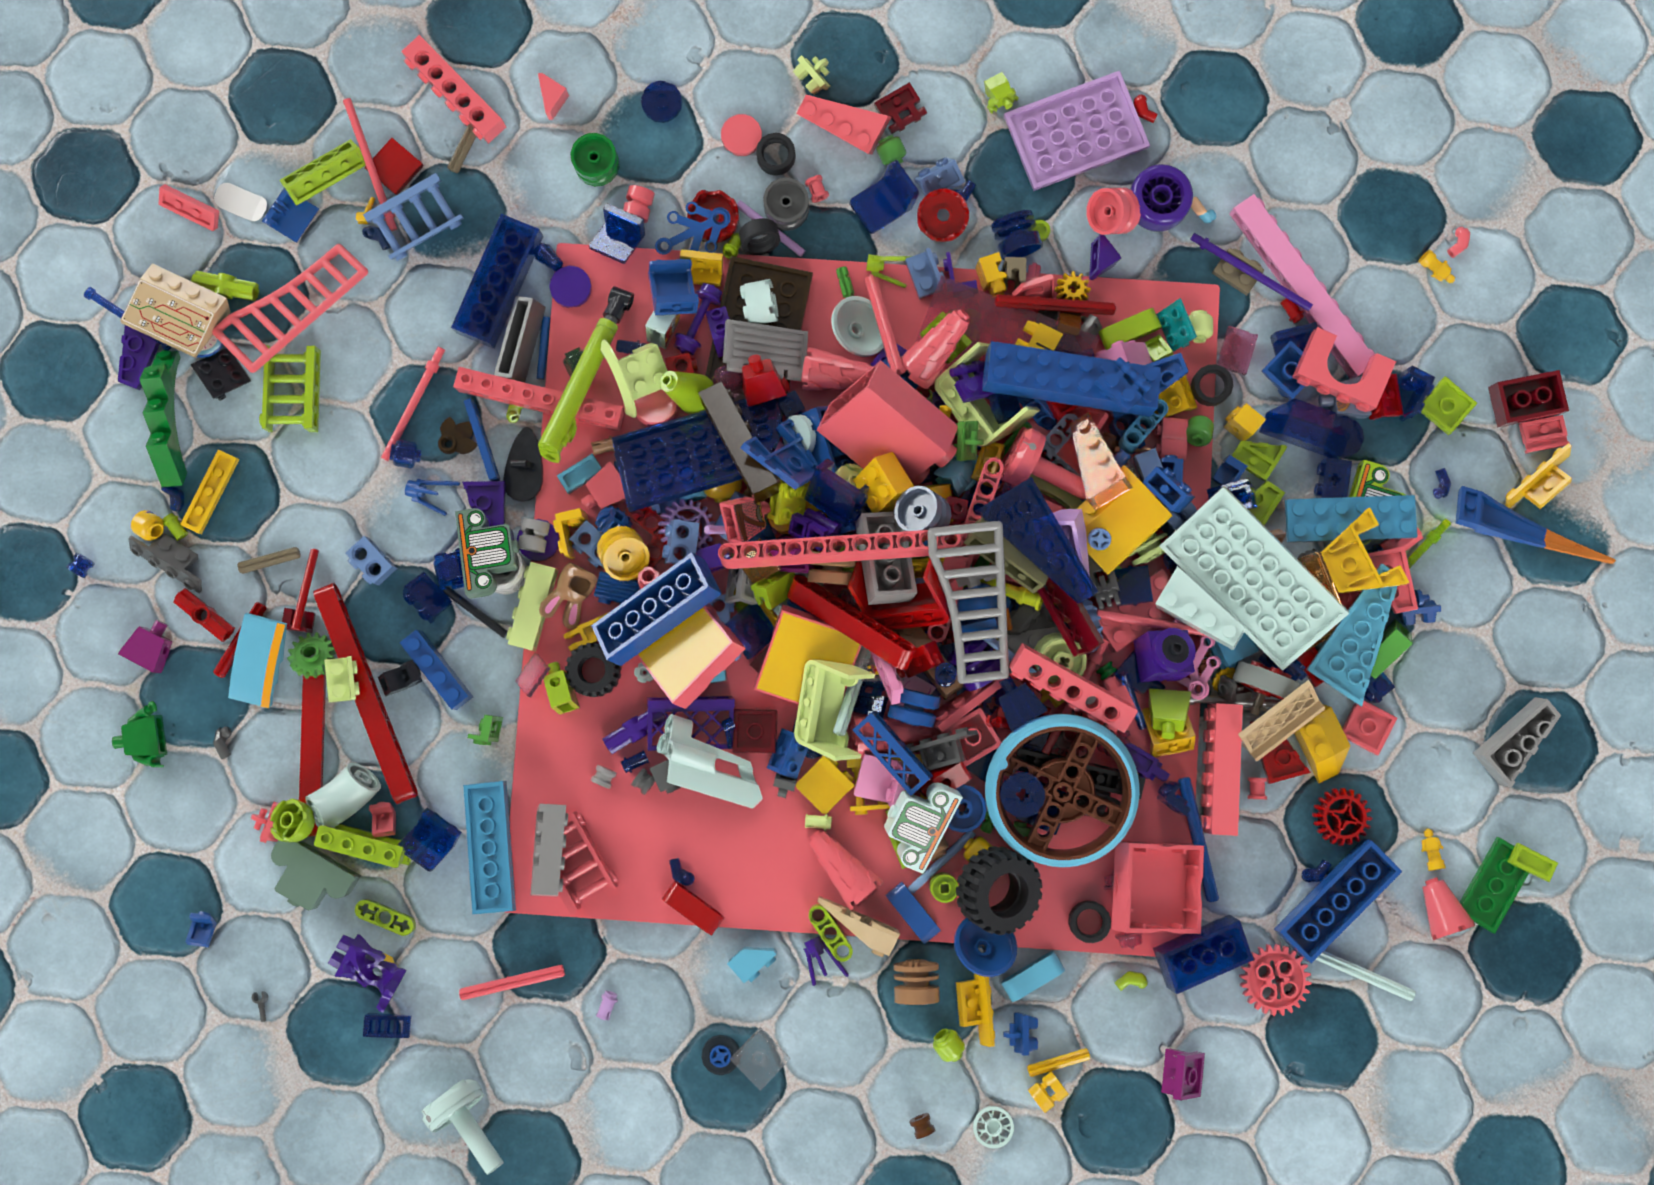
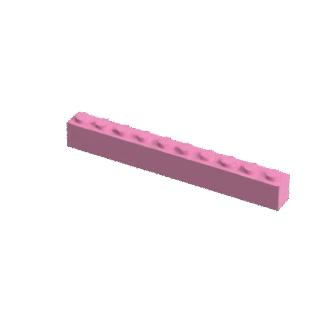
M1253 194L1234 207L1229 215L1279 283L1313 304L1309 312L1298 306L1301 311H1304L1303 315L1312 328L1315 330L1319 327L1337 335L1330 352L1348 377L1352 379L1364 373L1370 357L1375 354L1374 351L1370 348L1368 349L1364 343L1363 336L1351 326L1352 323L1349 317L1343 315L1337 301L1326 292V286L1317 280L1312 267L1308 264L1306 265L1303 261L1301 252L1289 242V236L1278 227L1276 218L1267 212L1264 202Z

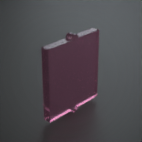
M534 653L515 682L531 698L551 668L537 653Z

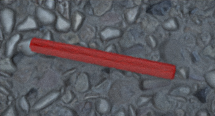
M1001 294L996 295L995 298L996 307L1101 315H1114L1116 311L1115 303Z

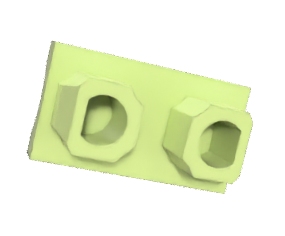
M802 55L797 59L799 64L793 70V73L800 80H803L808 74L811 75L813 79L805 86L813 95L822 89L827 90L830 87L829 83L820 74V72L824 76L829 74L826 68L829 62L826 58L819 60L817 57H814L812 62L815 66Z

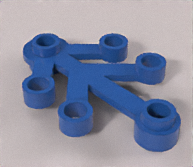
M693 201L687 203V213L691 215L699 214L709 219L701 223L681 216L677 211L669 212L667 215L669 223H678L690 229L670 239L666 237L658 239L655 244L656 251L659 254L666 255L672 251L673 246L693 236L690 250L699 251L705 230L713 227L710 239L705 243L704 247L709 253L715 252L718 248L717 240L721 229L727 227L730 223V213L722 207L715 208L712 211L698 206ZM690 204H694L696 206V210L694 212L689 211L688 207ZM672 213L677 215L676 221L670 219ZM718 214L724 216L722 222L717 221L716 217ZM662 242L668 244L667 250L661 248ZM712 242L715 245L714 250L708 249V243Z

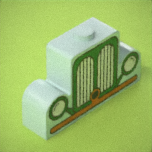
M938 782L931 784L927 788L926 800L914 794L910 796L907 791H902L895 805L890 807L888 819L884 824L888 836L901 841L897 847V854L903 865L924 874L963 798L958 790Z

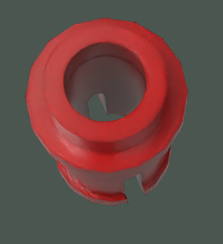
M1287 298L1280 302L1290 317V322L1292 321L1296 324L1305 317L1303 315L1304 311H1301L1297 304Z

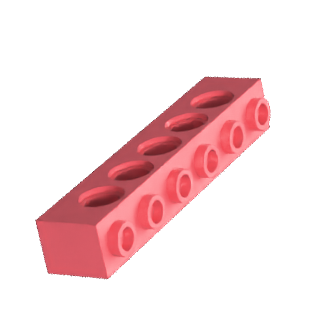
M420 35L401 51L406 58L403 60L411 70L415 68L419 72L417 74L418 77L425 84L429 82L433 86L431 90L438 98L442 96L446 100L444 102L452 112L456 110L460 114L458 116L459 119L466 126L470 124L474 128L472 132L479 140L484 139L489 144L506 128L502 118ZM429 60L427 64L422 65L424 61ZM443 74L441 78L435 79L436 76ZM456 88L453 93H449L451 89ZM466 102H470L467 107H462ZM484 116L481 121H476L478 117Z
M1021 643L1009 663L1012 671L1011 674L1020 680L1026 678L1031 681L1030 684L1036 689L1042 691L1044 688L1050 692L1049 695L1058 701L1064 699L1069 702L1068 706L1078 712L1082 709L1087 712L1089 718L1096 722L1100 719L1106 723L1105 726L1114 732L1119 730L1125 733L1138 712L1133 704L1024 643ZM1032 665L1040 666L1036 673L1029 672ZM1051 676H1058L1057 682L1048 683V679ZM1070 686H1077L1076 692L1068 694L1067 689ZM1088 697H1096L1094 703L1086 704ZM1108 707H1114V711L1111 714H1104Z

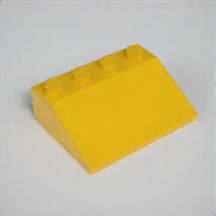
M1125 465L1077 508L1082 509L1088 555L1107 575L1172 517V514ZM1102 528L1109 532L1111 543L1108 548L1096 550L1089 545L1088 535L1091 530Z

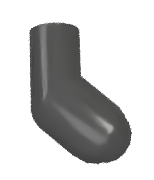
M227 726L216 730L213 745L221 759L231 755L225 744L226 738H229L232 734Z

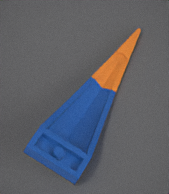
M1461 486L1458 490L1455 524L1472 528L1476 533L1613 564L1616 561L1614 558L1580 545L1540 526L1482 491Z

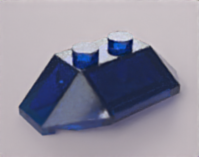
M1296 398L1266 412L1264 417L1266 420L1261 425L1259 433L1340 461L1347 444V438L1336 412Z

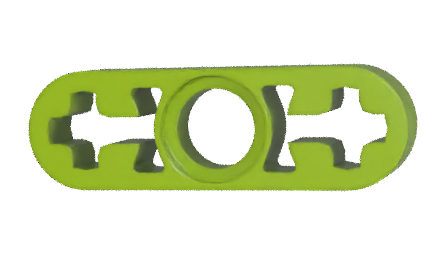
M371 899L361 900L355 906V914L358 918L398 935H409L416 928V922L413 917ZM368 904V909L375 911L379 908V910L375 914L371 912L363 914L364 910L361 909V906ZM383 911L390 913L391 920L389 923H383L380 920V914ZM407 920V925L410 926V929L408 928L403 931V926L394 924V922H405Z

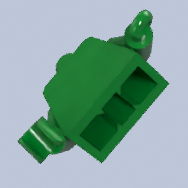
M150 701L148 705L133 714L128 719L127 724L121 726L122 735L112 737V746L114 749L124 748V754L131 755L132 759L138 763L158 768L164 767V765H161L160 759L167 755L162 715H152L157 711V705L154 701Z

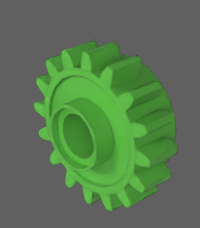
M318 632L315 633L314 637L310 633H307V638L299 636L300 641L298 643L292 642L294 649H288L291 655L287 657L290 667L298 676L303 674L306 679L309 676L317 678L318 675H325L324 660L335 659L333 655L336 652L332 641L326 635L321 637Z

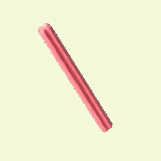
M870 274L868 277H865V284L889 366L900 376V374L904 373V368L877 278Z

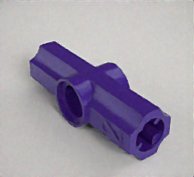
M647 711L640 716L637 715L621 725V728L603 738L604 744L611 754L616 753L630 743L637 742L647 735ZM652 712V721L659 726L666 717L662 712Z

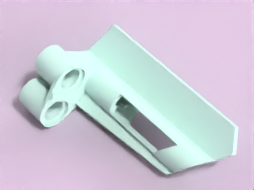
M673 714L669 715L665 723V734L661 735L657 744V752L664 754L669 760L667 783L753 809L763 798L759 785L754 779L751 762L691 738L692 720ZM719 758L737 764L741 778L717 771L715 769L716 759Z

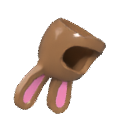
M568 563L559 575L557 588L541 602L539 608L541 616L551 618L562 601L567 600L563 624L568 629L577 628L580 622L581 604L595 588L598 578L593 573L573 563Z

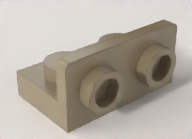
M1229 248L1226 251L1263 274L1264 269L1261 267V264L1255 260L1247 259L1240 250ZM1223 259L1219 261L1212 272L1213 275L1246 296L1257 282V280Z

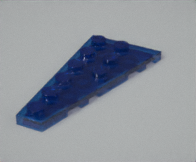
M1032 477L975 510L987 522H1002L1003 537L1075 602L1081 603L1098 592Z

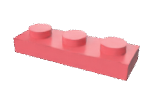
M166 184L159 188L158 205L211 231L218 228L219 210Z

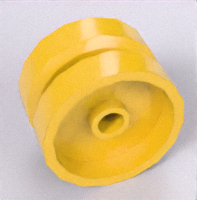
M617 526L609 529L601 536L597 544V554L605 571L616 580L629 581L638 577L639 572L649 564L650 555L647 546L641 536L634 529L627 526Z

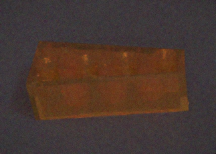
M1089 412L1070 423L1086 498L1094 510H1097L1133 487Z

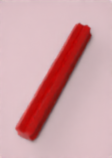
M256 602L249 614L262 617L267 607L260 602ZM241 627L213 671L220 678L226 676L233 664Z

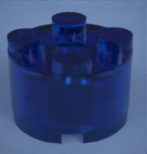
M457 548L455 552L449 554L439 553L435 555L433 565L439 588L442 590H446V586H451L452 589L463 588L464 581L460 549Z

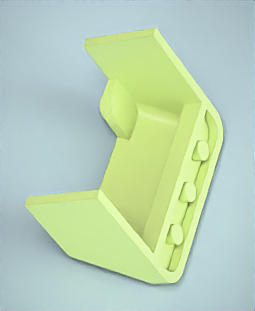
M977 342L936 379L935 390L944 403L952 408V413L958 421H978V439L984 440V444L978 446H988L1015 432L1040 410L1038 407L1025 406L1017 414L1004 412L997 417L984 398L963 403L954 386L959 379L957 376L951 377L949 370L956 368L959 364H971L985 355L990 344ZM973 372L968 373L969 377L975 376Z
M824 660L807 661L804 668L794 730L796 741L834 761L860 759L862 754L847 748L849 741L847 731L845 736H838L833 733L843 702L845 686H855L859 679L875 678V674L850 664Z

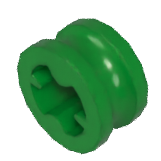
M1112 661L1096 671L1097 674L1101 675V680H1104L1117 670L1116 667L1112 666Z

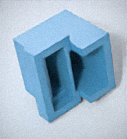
M1245 632L1234 650L1217 641L1210 648L1212 656H1217L1221 660L1220 671L1227 667L1237 666L1239 661L1259 651L1256 643ZM1206 638L1205 642L1207 646H1209L1211 644V640L1209 638Z

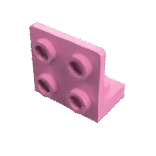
M864 754L854 795L887 802L890 807L895 805L900 793L905 791V789L876 756ZM891 759V766L895 770H903V761ZM906 774V783L908 781L909 774Z

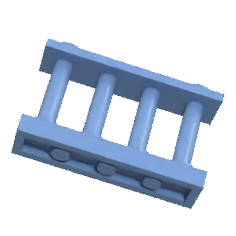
M437 173L363 214L367 222L371 223L373 221L374 224L377 223L394 251L388 255L391 260L395 258L397 261L403 259L408 255L406 253L408 250L449 227L453 230L462 224L463 216L460 214L455 217L438 189L440 187L438 184L442 181ZM426 190L432 193L448 220L439 227L436 226L420 199V194ZM407 201L415 205L430 232L421 237L417 235L402 210L404 208L402 204ZM390 211L392 214H396L412 241L402 248L384 220V215Z

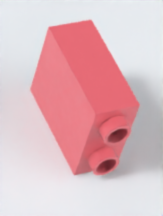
M881 360L829 404L817 428L821 435L863 469L874 457L893 452L914 486H918L929 474L930 466L935 463L940 468L944 467L951 461L957 451V447L952 444V441L957 432L958 425Z

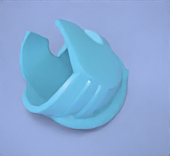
M954 456L947 465L938 468L934 472V475L938 476L935 481L938 484H951V490H953L956 497H959L977 482L971 479L977 460L957 461V457Z

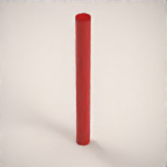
M317 549L310 550L291 626L293 630H300L319 554Z

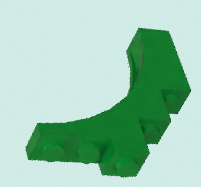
M169 350L157 352L152 366L144 368L139 379L147 398V403L142 412L150 431L146 449L161 487L182 486L187 476L178 440L174 400L175 379L181 357L179 351Z

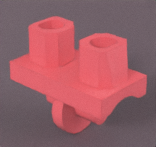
M273 802L268 817H265L267 809L261 808L259 815H251V819L256 821L254 829L260 830L262 823L265 824L260 835L261 842L266 843L267 840L278 841V839L274 838L270 829L273 828V821H270L274 808L279 804L278 802Z

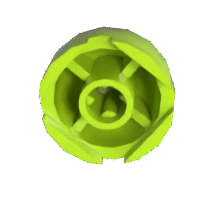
M283 800L272 812L270 821H273V828H270L274 838L282 842H299L307 838L312 832L315 823L314 813L308 804L300 800Z

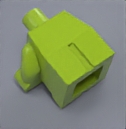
M1003 72L984 81L985 94L990 98L987 109L991 114H993V111L997 112L998 108L1002 106L1010 109L1013 106L1014 100L1018 101L1016 89L1010 87Z

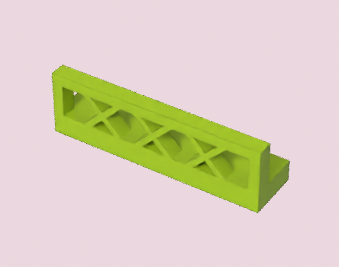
M350 139L279 181L297 206L365 167L366 164L359 147Z

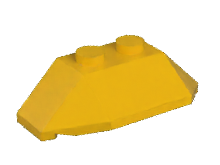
M1324 705V711L1294 733L1318 783L1339 774L1351 746L1332 707Z

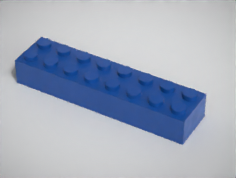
M991 341L986 350L982 391L1125 413L1094 384L1110 367L1116 372L1120 370L1114 364L1115 360ZM1131 363L1133 365L1132 368L1140 376L1144 375L1147 378L1146 381L1152 387L1147 393L1141 388L1137 390L1143 397L1127 414L1150 417L1158 408L1161 368ZM1126 374L1123 376L1131 386L1135 383Z

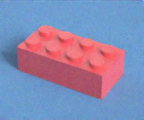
M1161 569L1120 596V605H1116L1115 601H1113V607L1108 608V606H1105L1102 610L1164 620L1170 615L1157 609L1155 603L1170 579L1165 571ZM1105 619L1099 620L1100 626L1103 627L1101 634L1103 639L1109 641L1107 646L1112 653L1119 651L1152 628Z

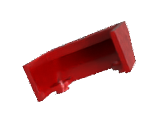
M930 557L923 576L925 583L916 584L917 594L910 602L868 605L862 563H856L848 589L861 611L888 629L895 630L942 625L947 623L950 617L946 597Z

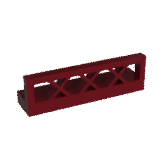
M1063 568L1055 569L1046 582L1049 592L1045 590L1044 586L1037 592L1073 657L1090 653L1103 644L1104 641ZM1053 603L1058 605L1060 611L1055 608ZM1064 622L1069 625L1070 629L1065 626ZM1074 640L1079 643V645H1080V647H1081L1082 649H1078V647H1077V645L1075 644Z

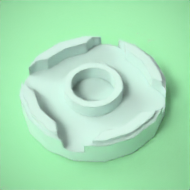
M801 414L790 416L788 419L791 418L795 424L793 426L796 434L800 433L803 438L801 443L806 451L810 450L812 452L816 444L815 430H812L811 425L813 424L811 420ZM783 438L784 445L789 444V443Z

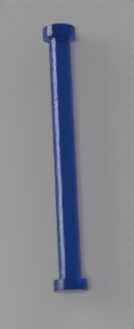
M89 287L85 290L84 297L86 299H92L119 318H122L124 310L96 293L94 288ZM152 338L153 340L161 344L162 348L166 351L172 348L171 346Z

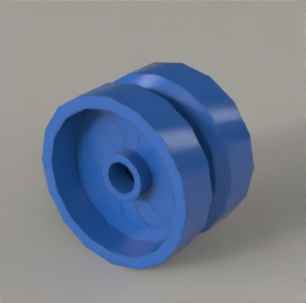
M903 688L900 702L904 703V706L890 705L887 716L906 724L934 728L936 716L933 713L924 711V708L938 709L941 698Z
M963 784L956 790L963 797L960 804L965 805V810L959 812L957 808L948 825L951 830L961 833L970 832L979 827L987 811L986 801L982 794L974 787Z

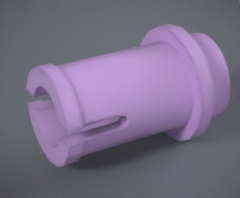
M605 991L601 995L603 999L596 1016L603 1020H609L613 1006L618 1002L616 993Z

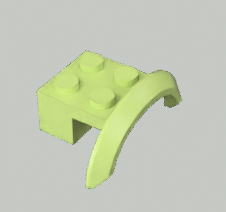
M604 339L601 342V353L608 362L624 402L625 414L635 418L637 411L634 400L661 389L660 379L667 372L661 352L657 344L649 343L632 350L633 354L617 359L611 346Z

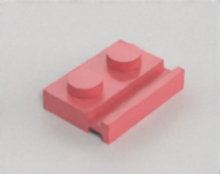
M1563 415L1519 424L1523 445L1525 444L1526 448L1525 454L1563 447L1569 443L1567 441L1568 434Z

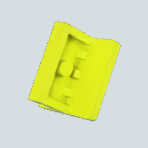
M780 479L781 483L778 484L779 493L770 497L769 505L771 510L767 518L774 520L776 525L790 524L792 514L798 512L804 515L806 500L809 494V482L795 490Z

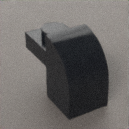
M413 660L407 661L400 667L383 672L378 676L385 697L422 682L420 669Z

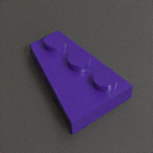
M125 325L124 335L121 338L123 348L122 356H120L118 382L141 390L142 385L139 380L144 368L151 366L161 342Z
M462 482L470 507L472 509H479L486 515L489 520V527L505 524L506 482Z

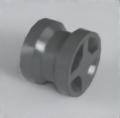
M643 768L631 785L641 789V793L645 795L654 785L655 779Z

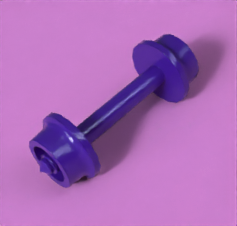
M703 283L700 289L695 291V294H698V297L702 299L697 313L686 335L681 333L675 334L676 341L674 347L680 350L682 354L689 352L690 355H694L697 348L702 346L694 339L709 304L718 306L721 304L720 297L722 291L716 288L715 285Z

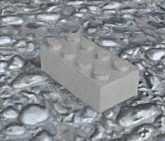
M894 512L861 513L855 522L857 535L905 531L898 526ZM905 541L901 543V546L908 548L909 542ZM881 543L878 547L887 549L890 545ZM865 544L859 545L860 551L867 549ZM911 557L861 561L868 605L910 602L917 594Z

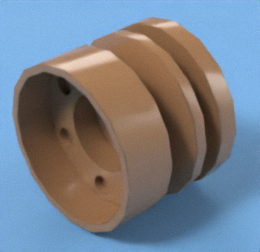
M910 959L894 963V971L903 972L895 974L894 979L904 981V984L894 987L895 1003L925 1005L940 1002L939 986L929 984V981L939 979V974L931 972L939 970V964L924 959Z

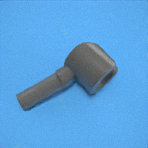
M262 991V999L259 1001L257 992H254L252 994V1001L258 1004L260 1020L265 1022V1002L268 1000V994Z

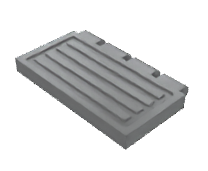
M730 319L725 321L723 363H727V371L742 373L741 368L749 364L748 358L758 354L762 360L771 359L781 379L785 372V379L801 381L804 359L807 356L808 331Z

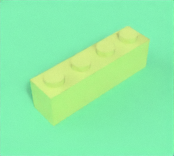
M530 562V565L526 566L523 576L526 579L524 587L521 586L518 592L519 605L514 608L512 614L514 623L512 628L509 627L506 639L509 640V645L536 652L545 617L541 616L539 608L541 602L553 592L559 571L556 568Z

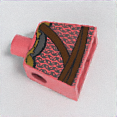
M742 497L719 503L728 542H746L766 527L764 515L770 513V505L766 501L755 503L753 497Z

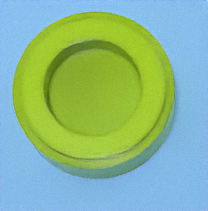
M1036 220L1031 224L1029 235L1034 241L1043 242L1049 237L1050 226L1046 221Z

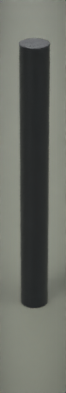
M444 582L438 584L437 589L502 638L507 636L508 631Z

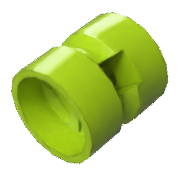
M940 872L931 878L929 889L937 901L948 903L957 897L956 887L959 886L952 875Z

